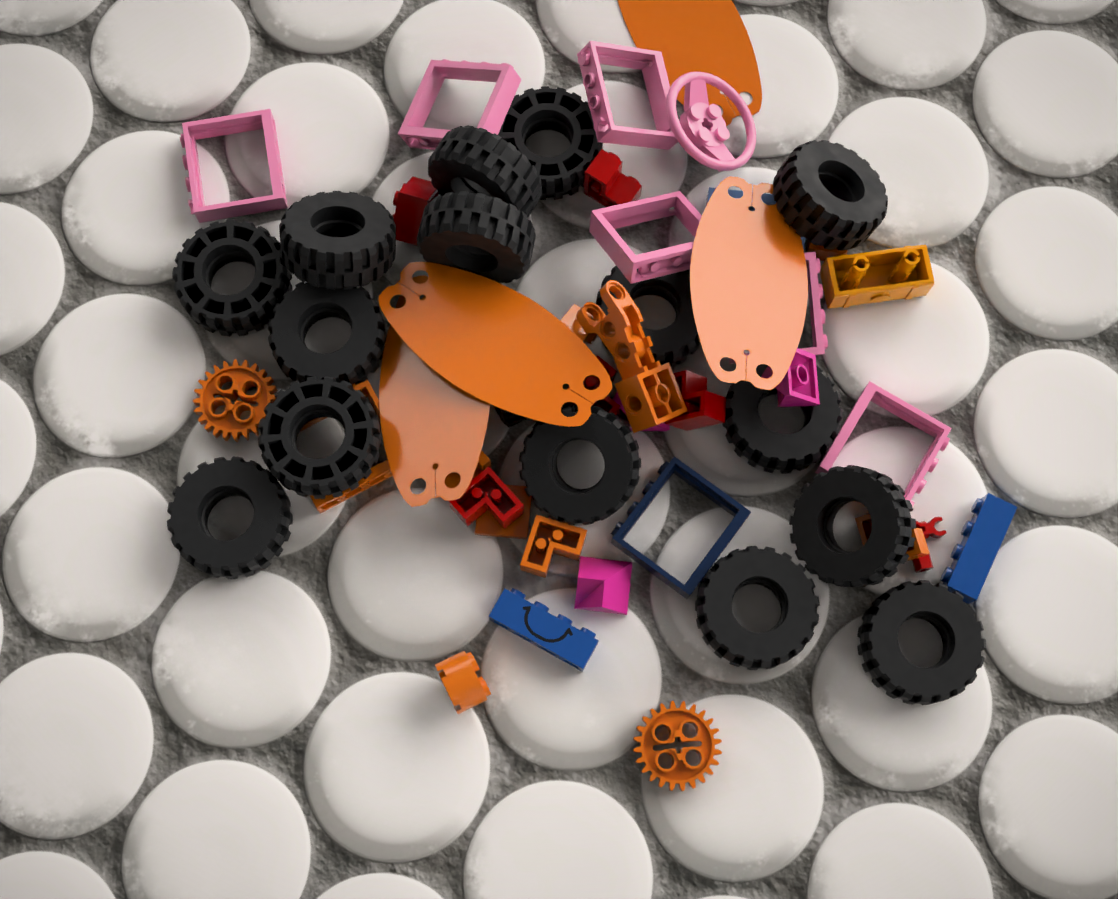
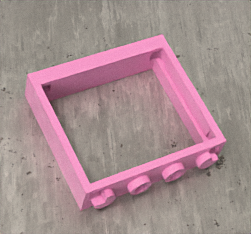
M589 41L577 56L597 141L666 150L672 148L678 141L671 130L666 112V99L670 84L662 53L660 51ZM600 64L642 70L656 130L614 125Z
M446 59L431 60L398 135L410 148L435 150L445 134L451 131L424 128V124L444 79L496 82L477 128H483L492 134L498 135L519 87L521 78L513 69L514 67L507 63L492 64L488 62H468L465 60L461 62Z
M271 109L182 123L183 134H181L180 141L182 147L186 150V155H183L182 158L185 170L189 172V177H186L185 181L187 190L192 195V199L188 200L191 214H195L199 223L288 208L275 120ZM263 129L273 195L205 206L196 140Z
M681 191L592 210L589 232L632 284L689 270L694 241L635 255L615 229L675 215L695 237L702 215Z
M806 252L804 254L807 267L813 347L799 349L819 356L825 354V349L828 347L827 336L823 334L822 324H825V311L821 309L820 299L823 298V287L821 283H818V273L821 271V264L819 258H816V252ZM744 353L746 355V362L747 356L750 355V353ZM729 358V364L735 363L733 359Z
M869 381L815 473H828L829 469L832 468L833 463L871 401L934 437L904 490L905 500H909L913 507L914 502L911 499L915 493L920 494L927 481L923 478L927 471L931 473L936 467L939 459L935 457L939 450L943 452L949 444L950 438L947 436L952 428Z

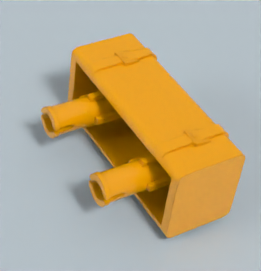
M926 244L827 257L820 271L827 309L847 308L853 305L880 303L897 299L907 300L912 299V297L926 296L934 285V277Z

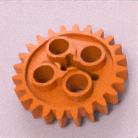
M234 359L232 366L223 361L222 369L214 365L215 373L211 374L206 371L207 381H198L203 388L194 390L200 397L193 399V403L200 406L194 410L196 415L201 416L198 421L201 425L206 424L204 428L208 433L213 430L215 438L222 434L225 441H228L231 435L236 442H239L240 435H243L248 441L249 433L251 432L259 436L257 428L259 427L260 419H265L266 417L264 409L268 403H273L276 400V397L272 394L278 391L276 386L272 385L274 382L272 377H266L268 373L265 369L259 371V366L256 363L250 367L247 360H244L241 366L237 359ZM233 382L230 389L222 390L223 384ZM249 388H258L255 394L246 395ZM215 395H222L224 398H222V397H216V398H214V396H215ZM249 403H251V404H256V403H258V406H251ZM219 406H226L222 414H215V410ZM244 411H251V415L247 419H240V415Z
M671 701L669 709H666L664 704L661 703L659 704V713L654 709L649 710L651 719L645 716L642 717V721L646 725L645 727H636L641 736L634 737L633 741L640 743V746L634 748L633 752L641 753V757L635 762H644L645 767L641 770V773L650 771L651 775L648 781L651 782L658 778L659 788L667 782L669 791H673L675 784H678L680 791H684L685 783L688 782L689 786L694 789L696 788L695 779L705 783L703 773L711 776L713 771L709 766L719 765V762L713 758L714 755L722 754V751L715 749V745L721 743L722 740L714 739L713 737L719 729H710L709 725L713 722V718L705 721L703 717L706 711L703 710L699 714L695 713V704L688 710L686 709L685 701L681 702L679 708H676L674 701ZM690 723L695 727L696 734L693 738H687L683 735L682 727L684 724ZM664 726L668 729L669 737L667 740L660 741L656 738V727ZM675 738L678 739L679 743L701 742V746L684 747L680 749L679 753H676L674 748L653 750L655 745L674 743ZM688 751H695L699 755V763L696 766H691L686 762L685 756ZM665 753L672 758V765L669 769L660 767L658 763L660 754Z

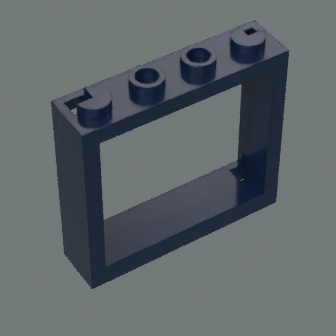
M674 456L670 463L665 461L657 471L660 476L655 482L651 480L642 491V494L645 496L639 503L637 501L632 503L626 512L629 517L624 523L619 521L610 534L613 535L612 545L681 596L688 599L746 521L751 511ZM673 474H676L734 516L733 520L685 584L678 581L624 541V538Z

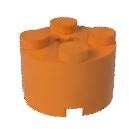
M462 651L435 664L437 671L443 669V671L439 672V676L457 714L487 701V696L491 695L483 677L478 678L475 673L480 669L471 652L466 654L465 651Z

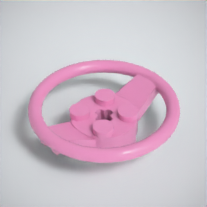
M689 72L678 77L668 91L666 112L671 130L679 144L696 161L719 172L735 170L745 165L752 157L755 149L756 128L751 112L742 97L724 80L709 73ZM706 83L722 91L734 103L744 121L746 145L743 153L736 159L723 144L730 134L721 116L720 108L716 104L709 105ZM685 85V112L680 115L679 120L676 111V100L680 89Z

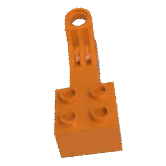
M614 280L608 281L599 291L602 300L608 307L607 311L609 314L606 316L597 304L587 302L577 311L576 316L584 332L597 333L613 355L622 381L615 383V387L633 433L659 425L688 410L669 362L661 365L660 361L655 362L650 350L653 343L650 336L645 337L640 322L644 321L640 310L622 284ZM609 291H611L616 296V298H614ZM587 312L593 316L594 320L588 317Z

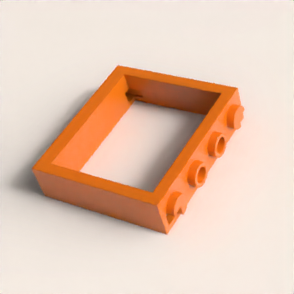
M366 380L357 385L355 383L352 384L354 390H360L366 398L368 397L380 420L379 399L369 381ZM328 417L311 420L304 425L300 432ZM388 459L370 468L372 473L369 477L359 480V486L351 491L348 488L342 491V496L334 498L331 494L326 495L325 499H315L314 496L310 495L319 513L393 476Z

